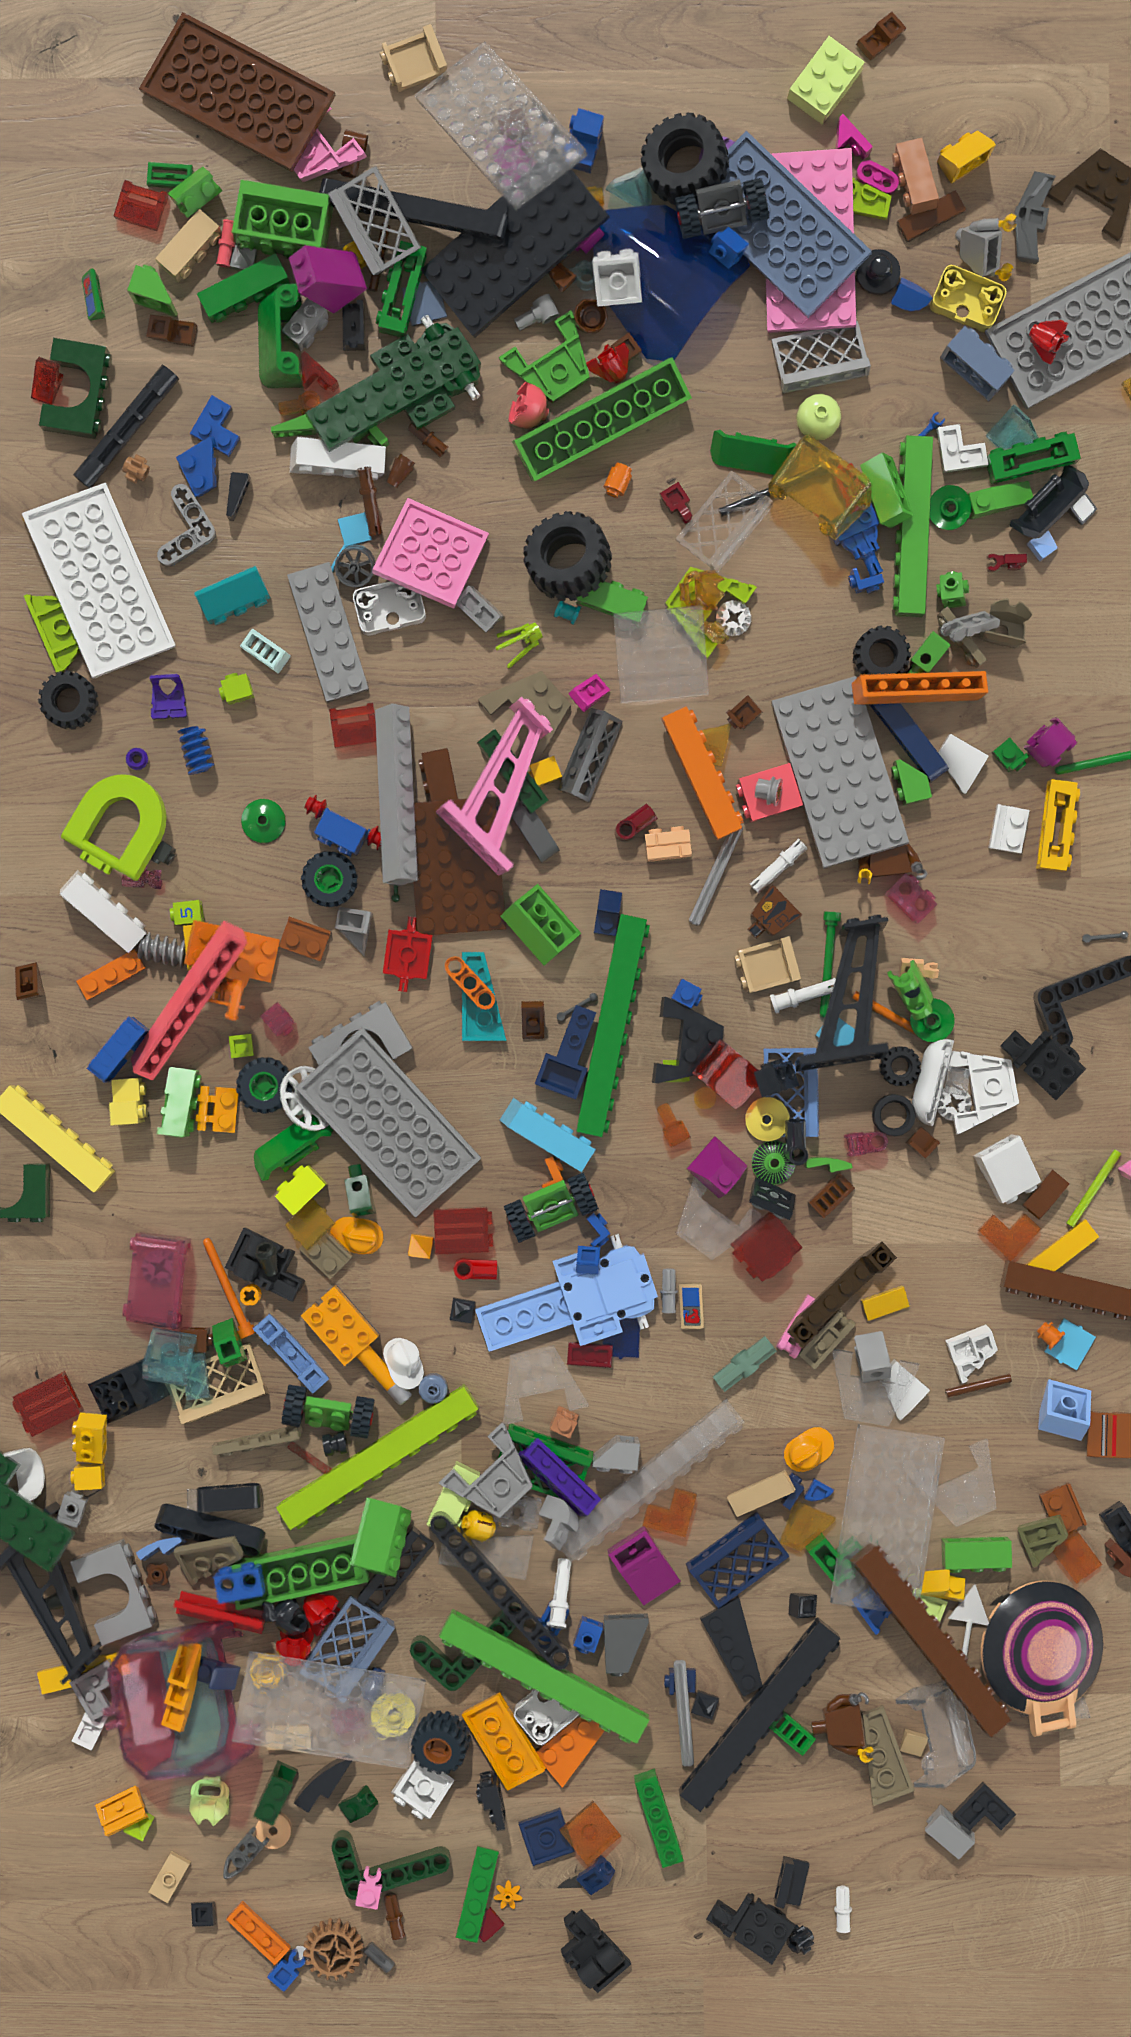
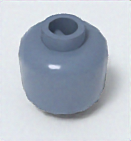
M437 1373L426 1375L419 1385L421 1398L430 1404L441 1402L446 1397L448 1391L446 1379Z

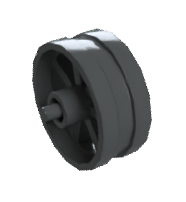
M351 545L343 549L336 558L335 573L340 582L346 586L361 587L368 583L374 575L372 570L376 561L374 555L366 547ZM349 551H358L356 559L352 558ZM361 553H364L368 560L361 561ZM343 554L346 555L350 563L340 562ZM371 563V572H368L362 566ZM340 566L348 567V572L345 575L340 571ZM358 571H360L368 577L365 580L360 581ZM352 573L355 575V581H350L347 577Z

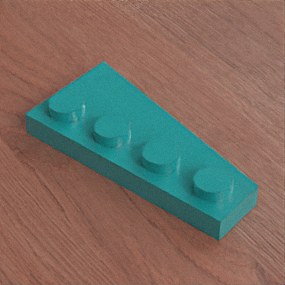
M462 952V960L495 996L485 953ZM467 977L464 980L466 989L471 990L476 987L477 982L474 977ZM462 990V1041H507L496 997L493 1007L484 1010L479 1008ZM483 993L479 997V1003L482 1006H488L492 1001L491 996L487 993Z

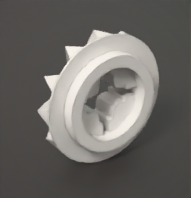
M731 600L723 603L716 613L718 628L729 636H738L744 633L751 623L749 608L741 601ZM729 611L733 614L741 612L737 619L738 624L734 621L726 624L730 618Z
M947 1086L942 1089L937 1110L942 1117L953 1121V1114L969 1112L972 1106L971 1096L966 1089L960 1086ZM951 1095L952 1097H954V1099H962V1101H960V1103L957 1104L958 1112L952 1106L945 1107L946 1105H948V1103L951 1102Z

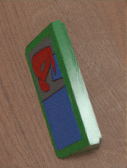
M92 268L82 276L87 315L90 321L104 319L105 317L99 276L94 268Z

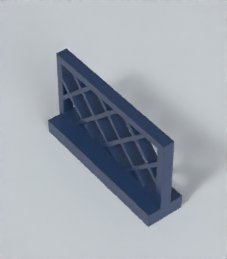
M755 1512L687 1562L686 1565L690 1573L696 1578L719 1609L790 1556L760 1514ZM764 1529L768 1534L766 1543L755 1541L756 1534ZM742 1544L750 1545L749 1555H738V1547ZM754 1546L765 1547L764 1558L752 1556ZM769 1547L778 1548L782 1554L776 1559L768 1558ZM725 1557L732 1558L731 1569L720 1568V1560ZM736 1559L748 1560L746 1571L735 1569ZM751 1561L763 1562L762 1569L758 1572L750 1571ZM705 1571H715L713 1582L703 1581L700 1575ZM718 1572L730 1573L728 1584L717 1582ZM733 1574L745 1575L744 1582L740 1585L732 1584ZM715 1588H727L726 1595L718 1600L714 1595Z

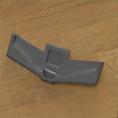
M1034 171L1019 204L1015 207L1014 215H1016L1014 222L1017 224L1016 250L1017 258L1021 262L1037 264L1039 262L1037 232L1043 233L1045 231L1049 208L1041 206L1056 175Z

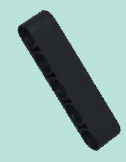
M172 1504L161 1505L154 1524L155 1529L160 1532L196 1542L235 1536L244 1552L243 1554L248 1556H258L260 1554L266 1535L265 1531L258 1527Z

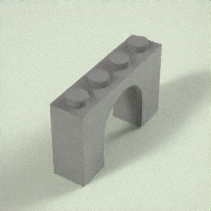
M378 1001L368 1007L370 1011L362 1015L359 1012L349 1018L351 1022L344 1027L341 1023L330 1030L332 1034L324 1038L323 1035H320L311 1041L313 1045L308 1048L318 1065H320L344 1044V1041L351 1033L359 1030L361 1027L376 1033L393 1059L413 1049V1046L387 1002L381 1004Z
M124 1539L74 1557L70 1562L78 1583L101 1574H113L121 1578L128 1587L129 1601L127 1607L117 1613L98 1619L94 1624L102 1646L152 1627L157 1618L154 1607L149 1606L147 1588L145 1585H141L139 1567L137 1564H133L131 1546L129 1543L126 1544Z

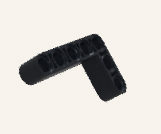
M1131 955L1117 958L1035 991L1033 995L1034 1003L1044 1029L1047 1032H1052L1049 1036L1051 1040L1062 1032L1066 1037L1064 1044L1070 1046L1073 1042V1035L1061 1002L1131 976V970L1127 972L1123 968L1125 960L1131 962ZM1105 968H1109L1112 973L1108 980L1102 974ZM1085 975L1091 979V984L1087 988L1082 984V978ZM1065 983L1071 989L1067 996L1061 992V987ZM1044 991L1050 995L1048 1003L1041 1001L1040 996ZM1051 1012H1055L1058 1016L1055 1024L1050 1023L1048 1019Z

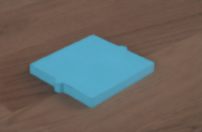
M1063 1319L1058 1330L1065 1332L1064 1337L1052 1350L1049 1349L1048 1345L1044 1352L1058 1359L1059 1363H1065L1077 1370L1096 1337L1083 1330L1081 1325L1076 1326Z

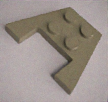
M542 671L478 699L482 706L492 715L508 700L513 704L522 697L524 700L528 699L535 706L534 710L540 716L543 715L549 720L550 727L553 730L543 738L538 739L531 759L533 763L539 761L571 705Z

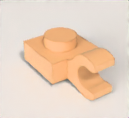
M901 958L899 977L909 970L911 966L910 961L915 960L923 977L938 978V963L930 962L924 965L923 959Z

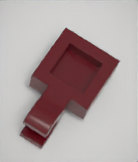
M679 482L660 493L659 496L671 514L678 511L684 524L693 520V515L686 506L690 499Z
M989 554L987 559L994 560L995 566L987 567V571L995 572L1000 566L1007 567V570L1011 571L1020 570L1027 563V554Z

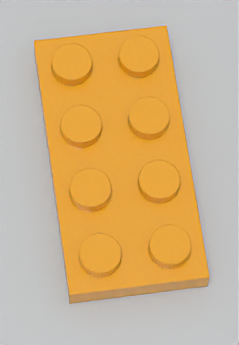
M500 1692L463 1711L461 1714L507 1791L545 1771L546 1767Z

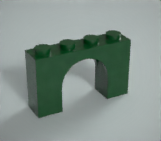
M53 338L50 361L54 366L78 369L86 373L90 379V391L86 399L74 407L42 403L39 426L43 431L96 439V433H100L101 430L99 415L105 406V398L102 397L104 389L108 387L109 379L106 373L107 367L110 368L112 364V354H110L106 346Z
M24 1164L23 1193L15 1205L8 1208L0 1207V1218H7V1222H21V1218H30V1222H43V1218L50 1217V1164Z

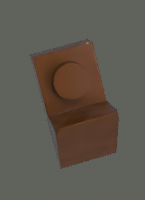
M522 1001V1039H544V1001Z

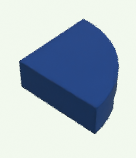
M814 1478L803 1498L809 1501L822 1500L829 1497L834 1489Z

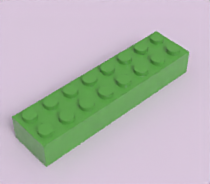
M671 357L513 440L512 443L531 481H536L686 402L692 397Z

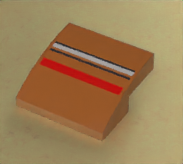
M1091 1411L1090 1427L1087 1434V1456L1131 1458V1413Z

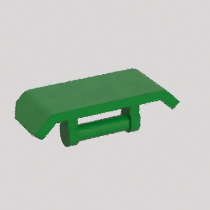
M716 430L713 433L710 452L713 462L719 466L786 476L789 475L795 466L799 446L795 443L788 445L778 444L777 439L773 438L770 440L742 435L739 432H736L735 436L727 435L721 430Z
M311 1114V1125H319L318 1118ZM305 1116L300 1118L299 1121L305 1123ZM293 1123L259 1147L254 1153V1164L261 1180H269L270 1173L279 1166L284 1172L290 1170V1167L311 1152L317 1151L320 1147L316 1140L321 1136H331L333 1132L332 1127L329 1125L321 1130L310 1131Z

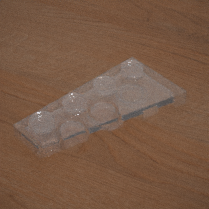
M534 1535L491 1537L484 1542L470 1539L503 1576L526 1580ZM451 1539L449 1541L453 1545H458L462 1540ZM442 1544L438 1564L464 1568ZM467 1552L464 1558L471 1562L476 1559V1555L473 1552ZM488 1569L480 1570V1572L491 1573Z

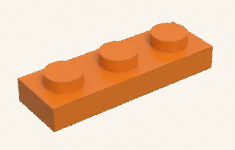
M133 949L76 982L86 1000H90L145 970L146 967L142 959H138L137 950Z
M243 1900L227 1916L226 1920L274 1965L290 1950L291 1946Z

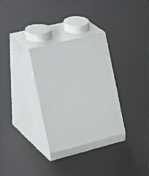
M1011 1134L973 1155L1000 1203L1006 1202V1204H1010L1018 1199L1017 1195L1024 1191L1026 1194L1038 1188L1037 1184L1041 1182L1020 1136Z

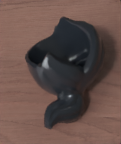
M295 1598L279 1601L275 1607L270 1602L262 1603L264 1607L262 1619L266 1623H275L276 1627L287 1635H299L307 1630L308 1619L306 1614L299 1609L300 1606Z

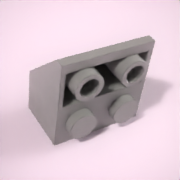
M615 1435L593 1454V1467H597V1471L609 1472L610 1468L619 1469L620 1473L632 1474V1470L638 1471L639 1438Z

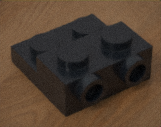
M493 1771L480 1773V1780L476 1790L478 1804H483L484 1811L490 1810L491 1824H496L497 1831L506 1830V1811L499 1777Z

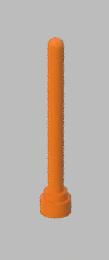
M205 1238L203 1240L204 1247L239 1324L237 1326L239 1330L237 1331L240 1339L256 1333L253 1330L254 1325H251L250 1321L247 1322L212 1240Z

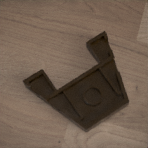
M1100 148L1048 191L1047 197L1063 206L1074 187L1081 190L1113 211L1102 232L1119 241L1123 233L1131 201V167Z

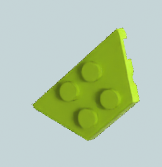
M24 595L56 672H64L79 655L80 649L58 598L46 595Z

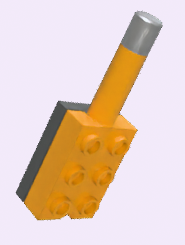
M335 1284L321 1297L322 1303L318 1304L316 1301L302 1313L301 1317L344 1366L357 1357L396 1403L402 1405L412 1394L408 1389L400 1388L394 1383L387 1365L369 1345L380 1333L341 1288Z

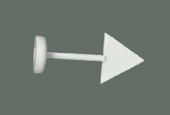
M975 1584L965 1595L964 1601L960 1602L948 1617V1619L967 1622L962 1652L966 1656L972 1623L989 1624Z

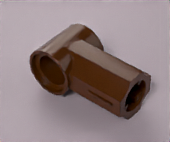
M346 129L342 140V147L354 138L365 153L368 135ZM360 161L337 169L338 174L347 178H356Z

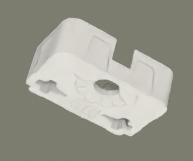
M391 581L357 589L353 593V600L362 632L367 636L424 622L426 613L421 594L411 591V595H407L406 592H403L406 590L405 587ZM364 596H367L368 599H372L368 601L367 606H364L363 603H360L361 601H363ZM391 612L397 613L399 616V621L395 625L389 624L386 620L387 615Z
M533 1689L531 1693L515 1705L514 1717L536 1744L543 1745L579 1716L580 1713L573 1709L571 1711L565 1710L559 1705L560 1702L554 1699L545 1702L540 1701L537 1697L539 1691ZM537 1726H545V1732L541 1730L537 1732Z

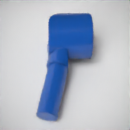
M939 412L934 413L927 427L918 436H926L933 429L941 427L945 418L938 423L934 418Z

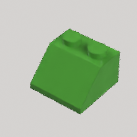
M136 265L127 289L133 302L177 317L178 313L156 269L148 265H143V267Z

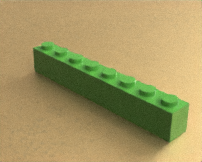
M906 435L899 446V456H903L902 464H899L898 474L902 478L901 483L913 516L901 522L899 530H896L895 544H899L898 552H895L894 566H898L897 574H894L893 588H897L896 596H893L892 610H896L895 616L923 617L925 614L933 437Z

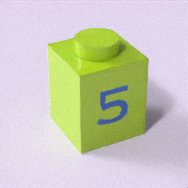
M194 900L173 903V908H170L171 921H174L177 926L191 925L193 920L204 922L202 901Z

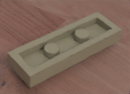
M948 606L937 615L941 627L944 623L956 619ZM965 636L962 641H952L957 648L961 647L965 652L964 658L969 665H974L977 668L987 660L971 637Z

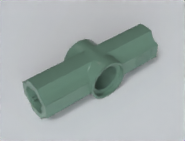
M763 1336L747 1350L744 1349L736 1354L728 1365L713 1375V1378L725 1392L742 1378L745 1379L752 1375L759 1368V1365L771 1357L777 1350L766 1336Z

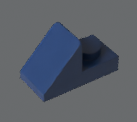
M600 889L594 933L616 936L622 892Z
M201 1656L197 1681L210 1684L209 1689L235 1690L241 1667Z

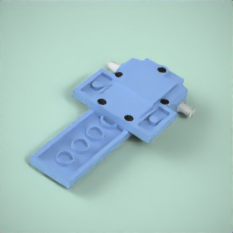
M616 1234V1240L614 1235L610 1236L614 1249L599 1259V1272L597 1275L576 1273L577 1253L553 1260L558 1282L476 1308L475 1311L489 1352L572 1324L574 1325L580 1346L622 1333L619 1320L624 1318H637L640 1330L644 1329L643 1323L645 1328H648L649 1325L645 1315L654 1309V1298H657L658 1295L644 1253L639 1254L634 1246H622L619 1234Z

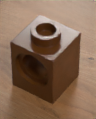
M183 1327L180 1329V1352H207L209 1347H213V1333H210V1328Z

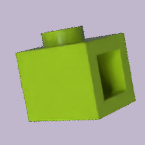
M232 673L226 675L225 680H221L220 696L222 701L226 700L229 705L255 698L249 676L246 673L242 675Z

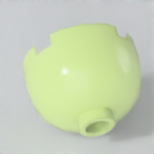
M814 394L806 398L800 405L796 416L797 425L801 433L811 437L813 440H825L832 436L839 427L841 421L840 407L832 397L825 394Z

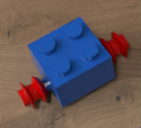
M317 795L313 798H308L304 806L307 810L306 815L312 812L315 814V819L321 817L314 831L318 836L317 840L329 847L334 844L338 846L337 850L349 857L352 854L358 856L366 838L368 846L373 843L377 845V851L381 847L379 826L372 828V830H367L326 808V799L320 802L317 800Z

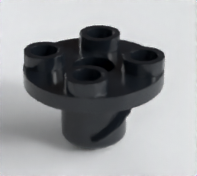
M882 249L871 250L872 254L856 269V280L865 291L871 294L884 295L896 286L900 278V265L892 253Z

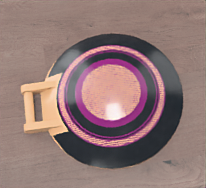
M1055 1581L1027 1583L1011 1591L1010 1596L1002 1603H998L989 1616L990 1622L986 1632L984 1631L982 1635L981 1663L985 1678L998 1698L1009 1707L1029 1714L1031 1733L1034 1737H1037L1048 1731L1061 1728H1076L1074 1703L1086 1693L1099 1671L1103 1655V1632L1100 1620L1093 1606L1074 1588ZM1063 1711V1719L1041 1723V1716Z

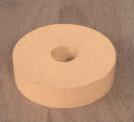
M280 1812L274 1826L258 1820L255 1830L256 1838L263 1842L268 1837L269 1842L265 1845L266 1848H280L288 1842L292 1832V1825L289 1818ZM271 1827L277 1828V1832H276V1833H272V1832L270 1831V1828H271Z

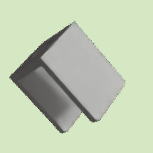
M879 1331L855 1336L856 1346L854 1350L862 1383L891 1378V1363L883 1332Z

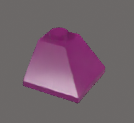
M714 1136L687 1167V1170L715 1196L721 1198L740 1179L748 1165Z

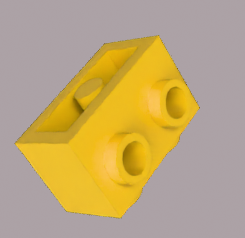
M80 1412L78 1420L74 1421L72 1426V1435L76 1437L73 1440L72 1451L76 1452V1461L103 1464L107 1451V1415Z

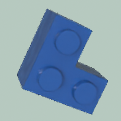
M578 108L576 115H572L569 124V137L572 138L570 145H565L562 156L566 158L565 162L570 168L591 174L603 134L604 115Z

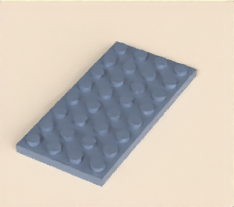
M745 131L728 149L729 167L726 169V178L724 180L721 179V184L740 180L743 192L744 181L762 178L767 196L769 219L751 223L747 208H745L747 225L731 229L749 243L743 256L809 318L872 254V251L753 136Z

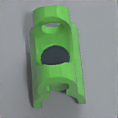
M915 960L910 961L911 966L909 970L900 977L895 976L892 971L887 972L907 1010L911 1012L915 1020H920L932 1013L931 1003L933 1001V994Z

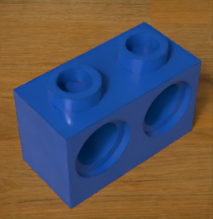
M254 1562L242 1564L241 1568L223 1567L214 1576L219 1604L262 1596L265 1592L261 1564L254 1565ZM253 1575L256 1583L248 1584L245 1581V1576ZM223 1580H232L234 1587L226 1588L223 1585Z

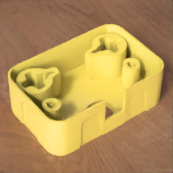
M948 265L940 277L937 289L930 302V309L934 313L941 314L956 322L985 332L996 321L1007 291L1002 284L958 266ZM950 277L954 278L953 284L949 283ZM991 294H994V295H995V296H994V301H991V300H990V295H991ZM957 307H967L968 315L963 318L959 317L956 313Z

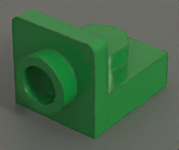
M1010 737L992 752L1008 772L1013 769L1016 772L1027 764L1025 759L1029 757L1027 753L1024 754Z

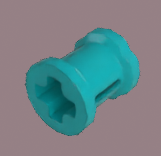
M559 601L554 617H562L571 621V624L574 625L581 606L575 607L564 601Z

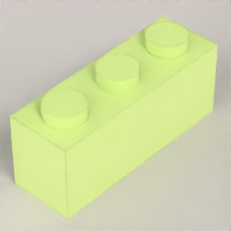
M456 1461L453 1467L469 1485L480 1476V1472ZM443 1487L426 1525L430 1526L432 1516L436 1512L442 1511L446 1512L460 1527L462 1520L459 1518L463 1511H468L472 1501ZM441 1518L434 1522L437 1528H444L447 1525L446 1521Z

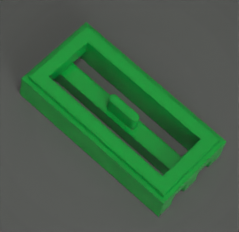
M148 162L147 186L175 188L181 183L180 181L153 180L152 178L185 180L192 175L193 166ZM153 169L187 172V175L153 172Z

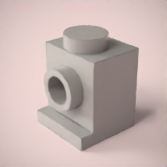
M68 1491L64 1495L56 1519L61 1523L77 1528L81 1524L89 1498L84 1497V1493L80 1491ZM73 1505L75 1512L68 1510V1506Z

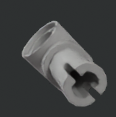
M546 294L537 298L532 303L531 310L514 318V321L519 331L536 322L538 324L540 322L542 324L550 323L558 318L560 313L551 296Z

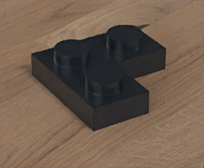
M983 1781L954 1810L953 1815L969 1831L984 1816L1002 1830L1016 1816V1813Z

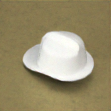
M395 1338L390 1340L383 1351L390 1376L400 1388L413 1389L420 1384L424 1375L419 1350L414 1343L406 1339Z

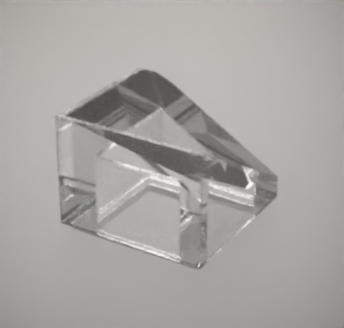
M948 1066L945 1076L944 1093L967 1096L970 1069Z

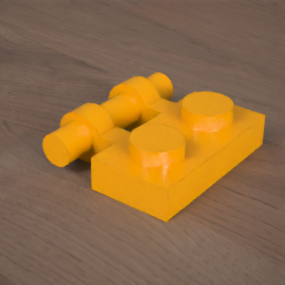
M201 1086L200 1094H198L197 1101H199V1112L196 1114V1121H198L197 1130L206 1131V1123L212 1122L211 1131L235 1133L238 1102L236 1088L215 1087V1094L209 1095L210 1086ZM208 1102H214L213 1115H207Z

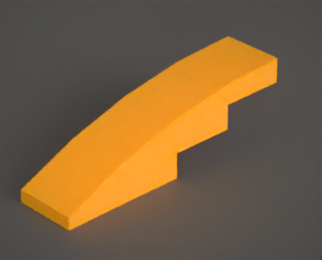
M185 1638L180 1639L167 1680L170 1686L164 1701L167 1707L161 1725L178 1732H184L189 1716L202 1651L201 1644Z

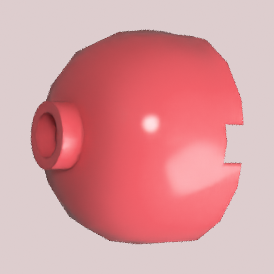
M524 382L516 393L519 395L517 401L512 402L508 420L517 427L528 429L538 425L541 420L544 421L549 413V408H547L545 393L539 387Z

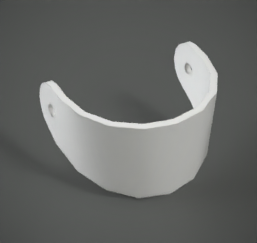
M31 1448L4 1453V1456H9L21 1464L16 1472L18 1493L29 1501L36 1499L41 1494L45 1481L44 1466L40 1456Z

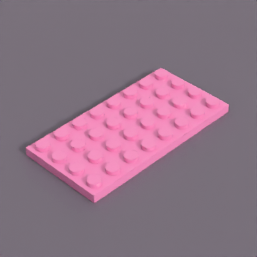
M852 148L771 154L854 233ZM855 271L809 318L766 278L768 333L856 327Z

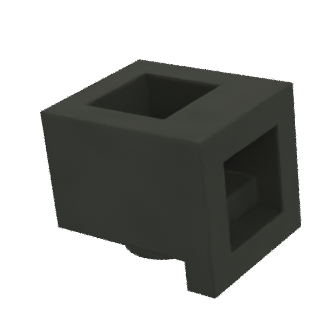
M161 840L150 860L156 864H159L161 861L169 866L176 856L174 854L176 849Z

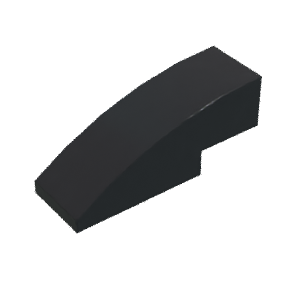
M348 1753L325 1765L302 1787L295 1797L293 1804L309 1813L320 1794L328 1799L351 1764L354 1755Z

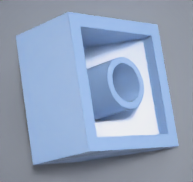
M1049 1379L1039 1411L1038 1430L1081 1441L1090 1427L1091 1390Z

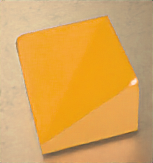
M412 1233L408 1256L430 1259L434 1237Z

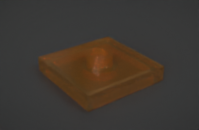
M593 1800L559 1829L587 1866L621 1837L620 1833Z

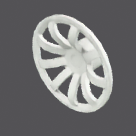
M300 1066L288 1072L282 1081L280 1096L283 1108L289 1118L301 1128L310 1131L324 1129L329 1124L295 1088L299 1083L292 1077L300 1072L303 1080L308 1076L307 1073H311L315 1068ZM288 1082L293 1085L294 1093L285 1092ZM304 1114L305 1123L299 1121L295 1115ZM311 1114L318 1118L319 1125H311Z

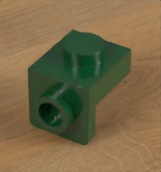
M365 1785L356 1794L342 1800L338 1806L348 1821L352 1823L369 1815L378 1804V1800L369 1787Z

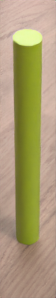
M1113 1150L1066 1222L1071 1227H1075L1122 1155L1119 1151Z

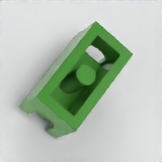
M202 166L168 192V195L179 211L188 218L221 193L222 189L214 182L212 174Z

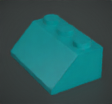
M256 566L194 592L210 625L213 623L215 625L222 624L231 615L240 616L247 612V608L254 605L256 608L267 604V600L271 598Z

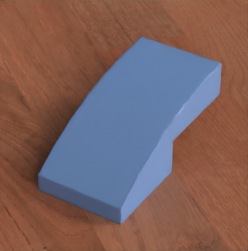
M180 1537L163 1539L149 1544L137 1551L136 1554L143 1561L148 1560L160 1550L164 1555H170L174 1552L175 1547L182 1546L187 1541L185 1538Z

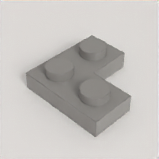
M110 1658L81 1674L73 1682H69L91 1722L112 1709L102 1689L115 1683L121 1677Z

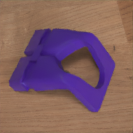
M179 674L151 675L149 677L152 683L151 704L153 707L151 708V718L153 720L167 719L169 716L172 719L186 718L187 708L185 706L183 682ZM170 679L176 683V686L169 695H166L159 687V680Z

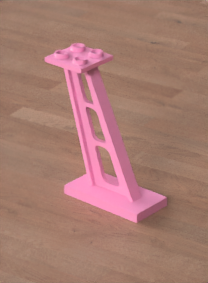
M522 697L509 707L515 714L461 811L451 800L436 811L498 876L507 872L513 866L499 849L538 739L543 738L553 730L550 727L549 720L543 715L540 716L534 710L535 706L528 699L524 700ZM525 725L528 728V735L517 759L510 752V748L521 726ZM505 758H509L514 764V771L505 793L502 794L494 786V779ZM488 791H492L499 798L500 806L489 833H485L476 824L475 816Z

